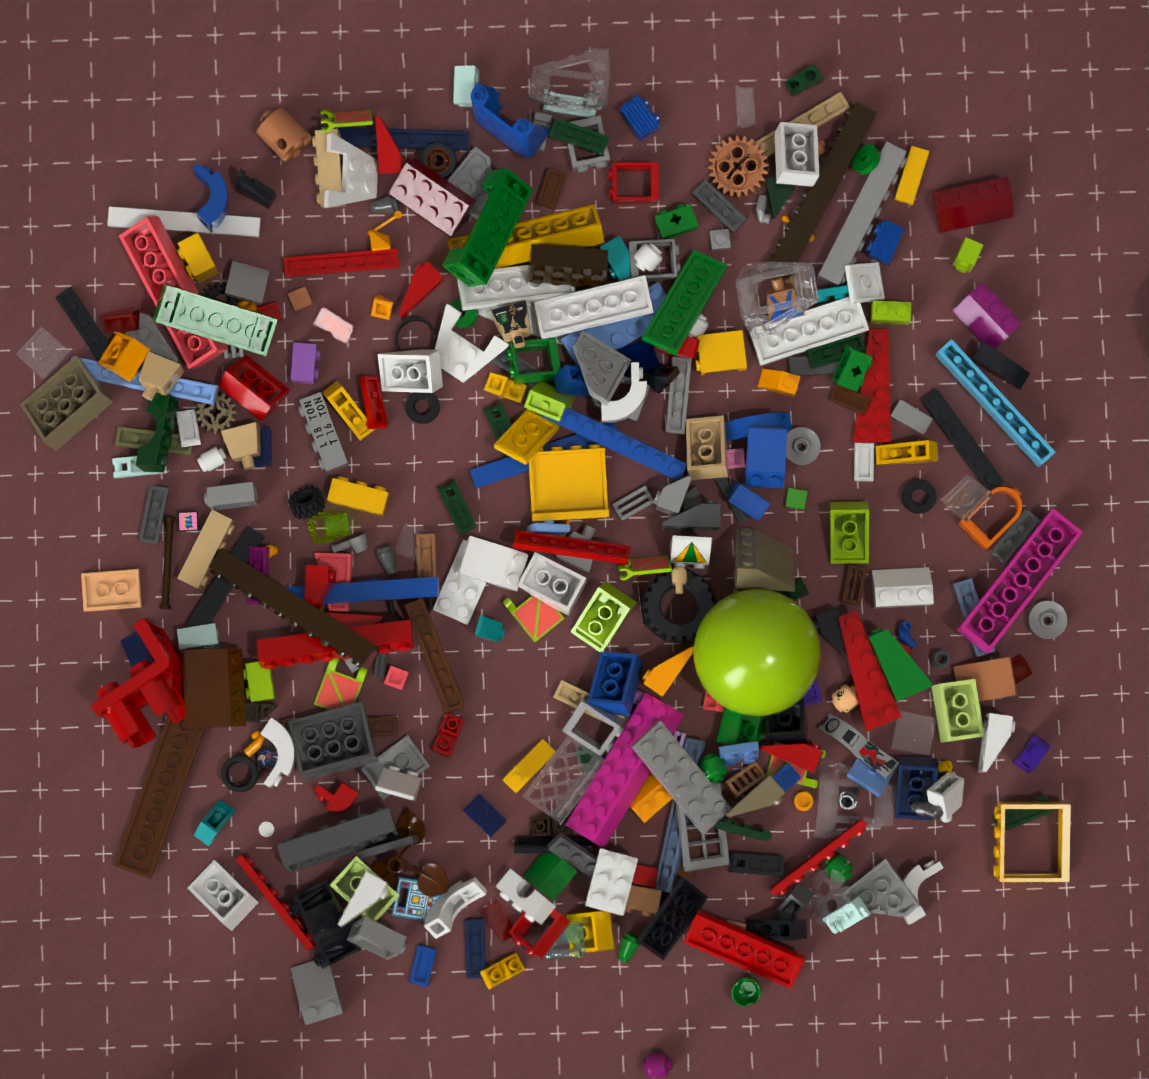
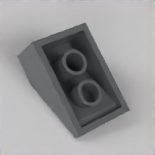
M711 500L705 501L704 504L695 506L662 522L661 530L719 531L721 504H716V501Z

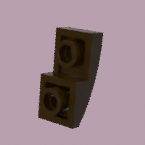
M571 815L531 817L532 837L558 835L560 832L564 835H573V830L566 826Z

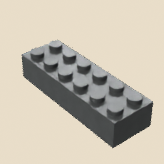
M381 807L374 810L375 813L369 815L363 813L357 815L354 820L348 821V819L339 821L333 827L329 825L323 826L315 833L305 832L299 838L284 839L281 841V844L277 845L283 866L290 874L399 838L400 835L394 816L389 808Z

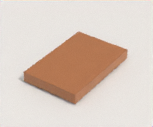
M1011 657L954 666L956 681L976 680L979 702L1017 695Z

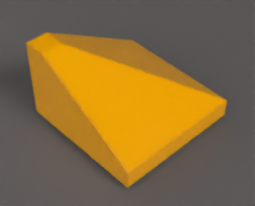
M369 230L372 251L391 249L388 235Z
M376 294L371 316L390 320L393 301Z

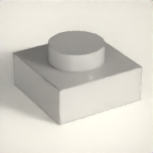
M729 229L710 231L712 251L731 248Z

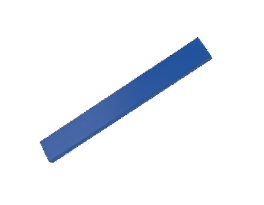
M615 423L606 424L617 430ZM576 434L546 444L542 448L543 451H551V447H562L563 450H570V446H582V449H589V445L601 444ZM508 457L472 469L470 473L477 489L528 472L529 462L525 465L512 457Z
M439 577L333 584L323 604L440 597ZM305 586L288 587L289 591L304 600Z

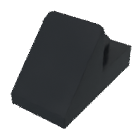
M647 364L643 368V379L641 380L647 381V385L657 394H660L680 374L677 366Z

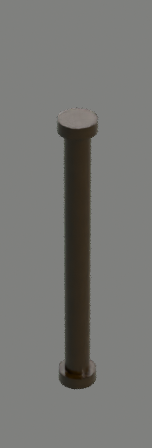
M164 517L166 528L162 604L159 605V609L171 610L169 599L173 523L176 522V518Z

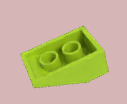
M868 501L830 502V564L869 563Z
M605 581L594 593L572 628L571 633L597 651H604L637 602Z

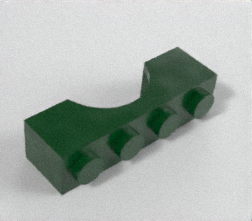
M155 394L152 401L148 400L146 412L155 418L157 427L153 438L138 449L135 465L143 472L164 473L165 467L168 464V452L172 444L171 437L175 428L176 412L179 409L178 400L171 394Z

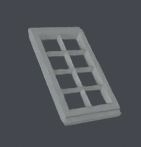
M711 782L712 785L721 794L720 783L713 784V782ZM676 803L685 871L729 865L726 832L718 830L719 838L705 840V834H701V841L688 843L687 830L697 828L695 825L686 826L685 813ZM719 842L721 855L707 857L706 844ZM703 845L704 857L690 859L689 847Z

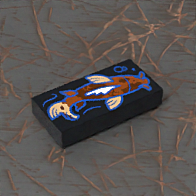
M260 748L257 751L258 768H274L278 760L276 748Z

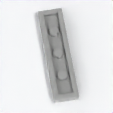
M672 358V366H677L680 374L670 383L666 433L685 435L692 361L690 358Z

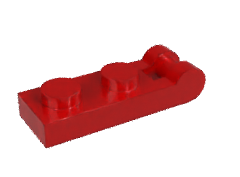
M363 376L359 378L367 414L366 426L368 429H386L388 421L378 376Z

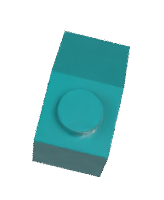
M480 616L475 636L498 643L499 639L503 640L506 628H502L503 623Z
M219 800L201 821L193 836L210 846L236 810Z

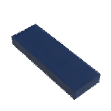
M484 919L465 920L467 979L483 978L480 972L486 969Z

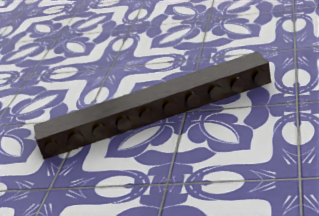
M856 102L854 107L850 106L845 115L848 117L846 123L842 122L837 130V133H839L837 140L833 139L828 147L831 150L829 155H824L819 164L822 168L816 183L811 189L807 188L802 196L805 199L802 206L797 205L793 213L796 216L794 221L788 222L784 230L787 232L785 238L779 239L776 245L778 249L776 255L771 254L767 262L770 265L768 268L769 272L789 280L877 112Z
M223 548L220 549L209 568L214 570L213 575L221 580L224 577L230 580L228 583L230 586L237 590L241 587L245 590L243 594L251 599H254V597L260 600L259 604L266 609L272 607L275 609L274 614L280 618L288 617L291 619L289 622L291 625L298 629L302 626L306 629L305 634L313 639L316 636L319 637L321 644L329 649L333 646L337 649L335 653L343 658H346V656L352 658L351 663L360 669L362 666L369 668L381 650Z

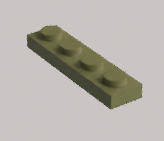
M118 426L115 446L139 449V447L147 444L153 438L156 431ZM172 434V444L168 453L192 456L193 446L181 447L180 435Z

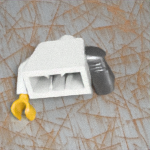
M943 761L938 764V771L940 773L946 772V774L927 790L929 803L922 801L913 802L911 811L915 812L918 816H930L932 819L941 817L942 822L952 821V814L961 807L964 778L957 776L955 772L951 771L953 766L950 761Z

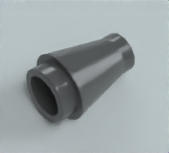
M391 195L370 203L373 214L395 213L396 210H400L399 200Z
M391 545L377 549L378 554L376 556L382 564L386 575L397 572L395 549H392Z
M853 786L841 793L839 796L840 806L847 810L855 808L860 794L859 789Z

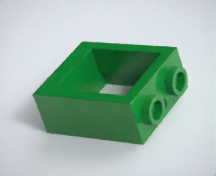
M556 337L525 340L526 344L521 348H515L514 343L510 342L509 348L506 349V357L511 363L509 376L513 378L514 384L554 380L553 376L561 370ZM547 351L550 371L519 374L516 352Z

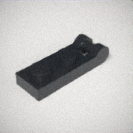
M730 853L732 861L729 872L783 876L785 857ZM739 859L745 860V868L739 867Z

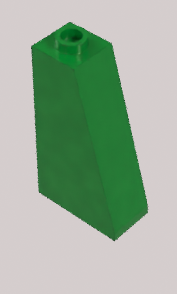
M882 628L871 632L872 636L868 639L895 702L933 686L932 682L888 629L883 631Z

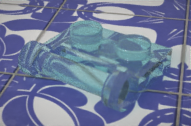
M569 923L546 953V959L553 960L557 957L583 958L585 955L583 923ZM551 924L545 925V932ZM575 943V949L555 950V944Z

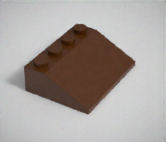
M242 649L182 650L186 728L246 726Z

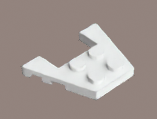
M327 134L326 151L343 155L342 192L326 190L324 208L377 198L378 160L337 135Z
M447 304L435 350H439L441 368L464 383L507 349L510 344L495 335L486 350H481L452 330L461 317L462 312Z

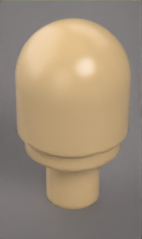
M677 566L672 570V584L675 585V593L682 594L683 585H686L687 571L684 567Z

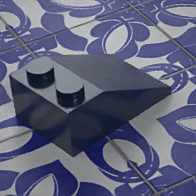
M899 755L894 818L933 821L930 816H918L915 812H912L911 806L914 801L929 803L927 790L937 782L938 758Z

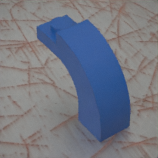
M197 163L193 167L194 174L211 191L209 201L197 212V217L212 233L222 223L227 214L229 206L228 192L224 179L218 171L212 174L206 166L202 167Z
M781 412L749 416L725 423L727 442H738L748 439L749 426L786 427L787 433L792 430L790 413L781 414Z

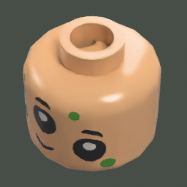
M843 684L832 694L833 700L831 702L840 712L848 713L859 704L855 687Z

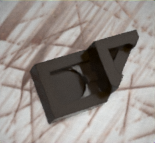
M245 702L246 722L259 723L275 710L277 705Z

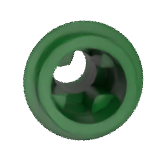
M627 932L622 937L618 956L620 961L628 963L640 946L636 942L639 938L638 936Z

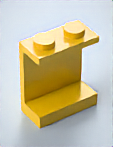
M743 330L697 335L696 339L700 340L697 350L699 359L695 361L696 370L700 371L701 376H704L705 373L736 369L738 371H746L747 362Z

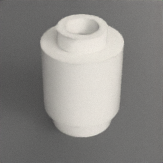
M215 446L201 454L197 461L203 472H210L225 463L224 459L227 457L222 448L218 449Z

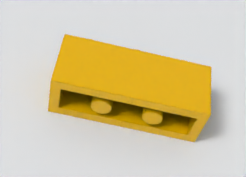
M338 476V479H332L327 501L384 516L390 494L386 492L384 487L375 486V488L367 487V483L356 481V484L350 483L348 478Z

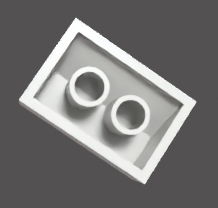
M929 567L871 570L874 609L931 606L934 604L933 584Z

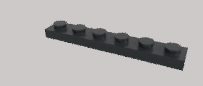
M936 389L921 400L987 493L1004 482L1002 477L939 390Z

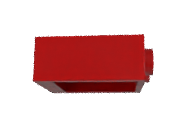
M613 162V168H609V180H613V187H609V198H613V204H658V162ZM618 171H650L651 197H618Z
M555 909L550 914L555 919L535 946L523 938L536 922L532 923L524 916L525 911L508 932L514 937L512 941L520 947L526 946L525 951L532 957L537 955L542 959L571 922Z

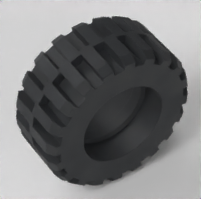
M689 569L686 570L687 582L686 585H683V589L690 591L697 601L696 614L690 621L683 624H675L667 620L662 613L661 601L663 596L675 588V585L672 584V572H664L656 576L648 585L643 597L642 611L647 626L661 639L671 643H686L695 640L701 621L716 604L714 591H712L708 581L706 582L700 574H696Z

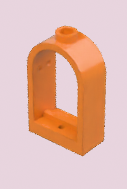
M1008 487L995 488L958 525L985 551L1019 518L1022 512V501L1020 498L1022 493L1015 487L1012 489ZM1005 493L1014 500L1016 511L1013 518L990 539L969 518L993 494Z

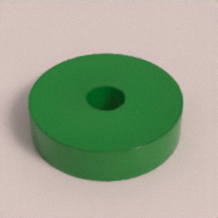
M870 144L861 147L853 157V169L861 175L869 174L877 167L880 161V151Z
M455 299L450 305L461 312V299ZM478 309L464 310L465 315L459 318L455 327L462 329L472 327L478 319Z

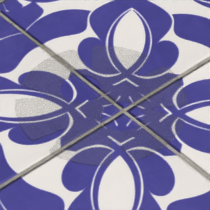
M827 869L819 871L810 881V884L816 891L811 890L815 894L807 904L808 910L817 907L811 917L821 926H825L827 916L830 927L839 924L847 914L841 905L850 906L849 886L840 889L845 881V877L834 869L831 871L830 879L828 878ZM822 883H827L830 887L827 896L820 894L819 889ZM831 899L837 902V910L834 913H830L827 909V903Z

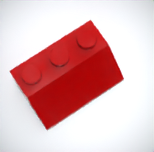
M247 355L230 367L218 384L219 388L261 421L266 419L276 409L290 391L289 388Z

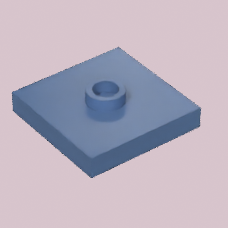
M857 758L847 777L877 797H880L895 770L886 779Z

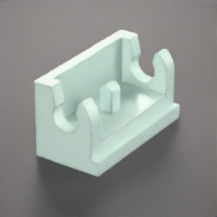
M455 66L453 103L458 104L459 107H472L471 92L477 82L479 83V69L476 66Z
M215 623L177 629L181 653L182 650L220 649L219 635Z
M858 896L832 911L823 918V921L836 934L838 931L842 932L869 916L870 912Z

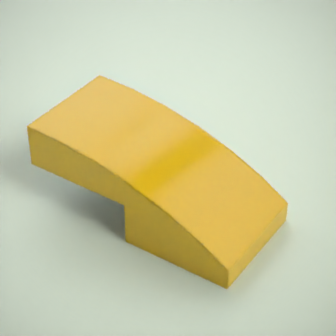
M490 372L484 390L522 404L528 386L525 384H514L513 380Z

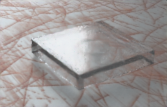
M42 326L16 353L43 380L70 354Z
M967 474L940 501L945 507L967 522L993 497V494Z
M900 711L902 717L896 719L891 749L929 756L936 718Z

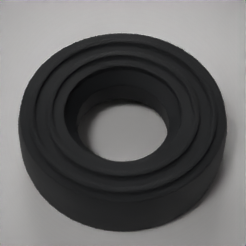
M413 392L406 400L405 409L412 421L418 424H427L437 417L440 404L434 393ZM422 399L427 400L430 404V409L425 414H420L415 410V404Z
M912 480L903 489V504L913 513L922 514L928 512L936 503V490L927 480ZM922 489L926 492L927 499L924 503L918 504L913 501L912 493L914 490Z

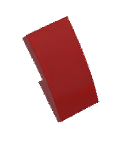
M446 713L432 751L450 758L465 720Z
M636 865L631 885L655 888L658 869Z

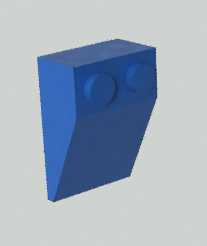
M748 427L745 487L784 488L787 444L786 427Z

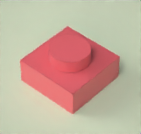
M390 666L384 684L403 690L409 672Z
M705 691L703 710L723 712V706Z

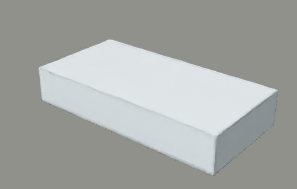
M195 409L176 412L181 447L201 445Z
M854 443V481L873 482L874 443Z

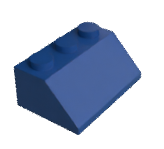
M601 651L587 701L588 704L612 715L630 716L643 667L638 655Z

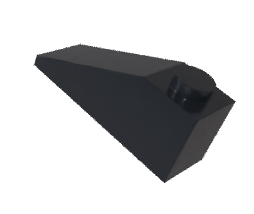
M838 608L815 615V620L812 622L816 630L848 661L838 622V617H840Z
M746 919L747 931L767 940L807 939V919Z

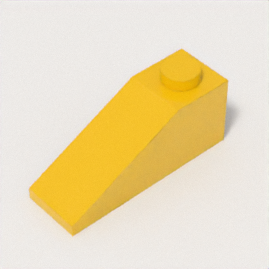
M338 381L322 392L360 441L375 430L367 428V418Z
M930 440L875 446L876 465L938 461L937 442Z
M542 739L502 781L517 794L549 761L556 751Z

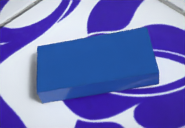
M418 944L409 983L428 987L437 949Z

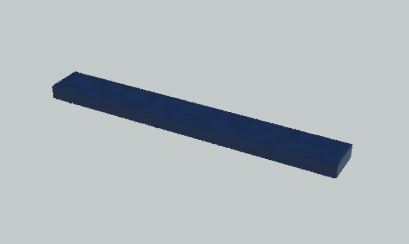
M318 126V130H321V128H326V127ZM333 128L340 131L343 140L357 148H377L376 128ZM388 129L399 149L424 150L430 144L440 142L449 145L454 151H469V131Z

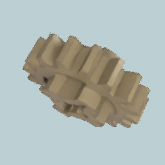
M217 392L215 405H211L209 408H205L208 405L206 403L197 404L200 410L195 411V414L200 415V417L196 420L197 422H203L200 425L202 429L207 426L208 433L214 429V433L218 434V430L221 429L223 431L226 426L231 429L230 422H236L233 416L237 415V412L233 411L236 405H230L232 399H225L226 395L224 393L219 397ZM220 401L225 403L228 409L222 408ZM216 409H218L219 412H221V414H217V417L215 419V416L212 414V412H215ZM204 417L211 418L212 425L206 422ZM224 418H227V420L221 424V421Z

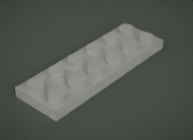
M658 720L631 745V748L701 834H705L732 809L662 721Z

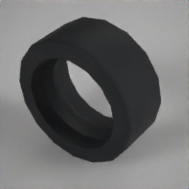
M245 756L229 758L221 769L223 784L234 792L251 790L256 785L259 777L257 765L252 759ZM236 763L247 764L251 770V778L244 785H235L229 779L230 767Z

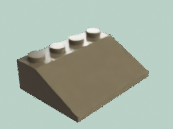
M76 355L26 398L20 406L43 442L57 451L112 404L113 400L83 361Z
M750 528L737 529L735 544L736 588L795 592L793 548L758 530Z

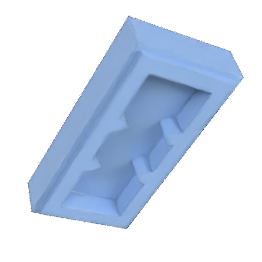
M543 521V523H533L527 526V531L550 535H564L570 532V525L554 524V521Z

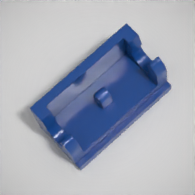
M736 480L726 495L728 502L757 521H760L771 505Z

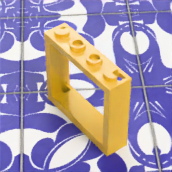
M997 802V807L994 808V817L997 819V826L994 827V837L997 838V846H994L993 849L994 857H996V865L993 866L994 877L999 882H1069L1071 805L1067 802ZM1005 809H1058L1057 873H1004Z

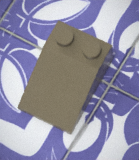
M769 775L734 805L725 816L739 815L768 807L772 804L777 806L784 799L782 795L785 792Z

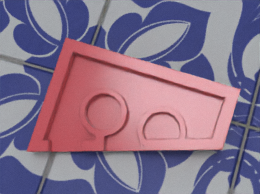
M314 553L318 565L334 567L336 580L333 584L351 583L353 554ZM350 603L328 604L329 611L350 612Z

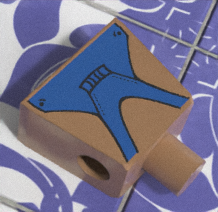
M782 276L773 277L771 279L773 287L766 289L769 323L773 324L804 316V307L793 284H784Z

